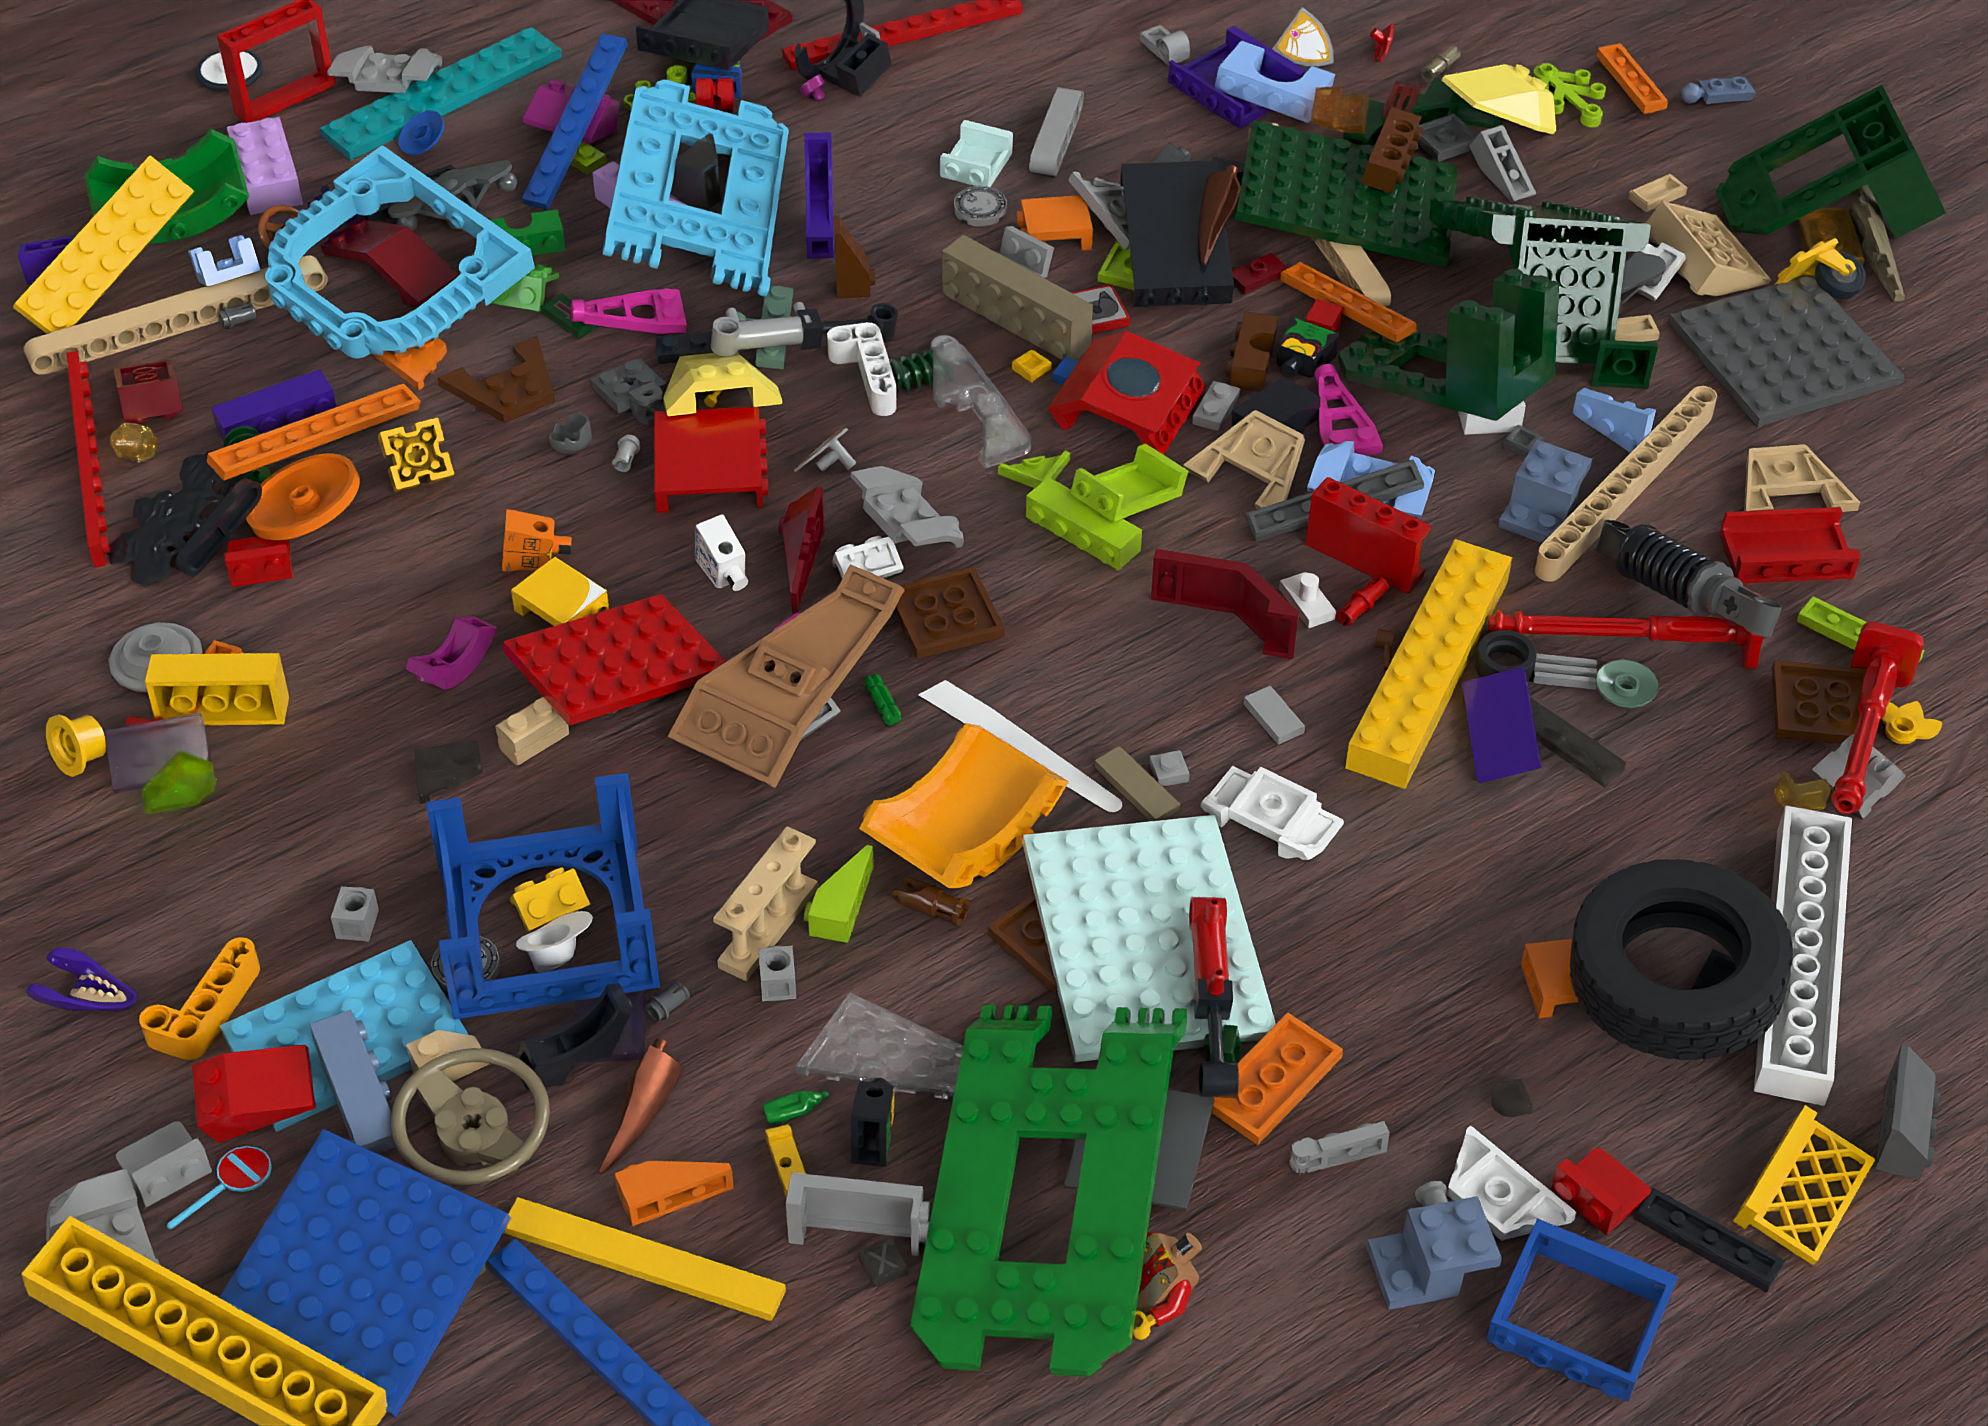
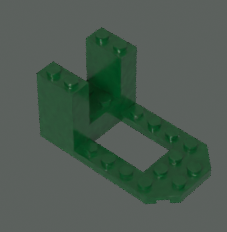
M1883 85L1862 94L1734 161L1728 169L1729 176L1725 183H1720L1716 190L1721 206L1734 232L1764 236L1868 184L1895 238L1946 214ZM1843 134L1855 160L1780 199L1769 172Z
M1509 269L1493 281V307L1481 306L1475 301L1466 300L1448 311L1447 338L1442 334H1429L1417 328L1416 332L1396 343L1375 331L1365 333V335L1338 352V363L1341 368H1344V375L1349 381L1497 421L1555 377L1560 282L1548 280L1546 276H1532L1524 274L1518 269ZM1415 355H1420L1446 362V379L1430 378L1423 373L1401 370L1399 367Z

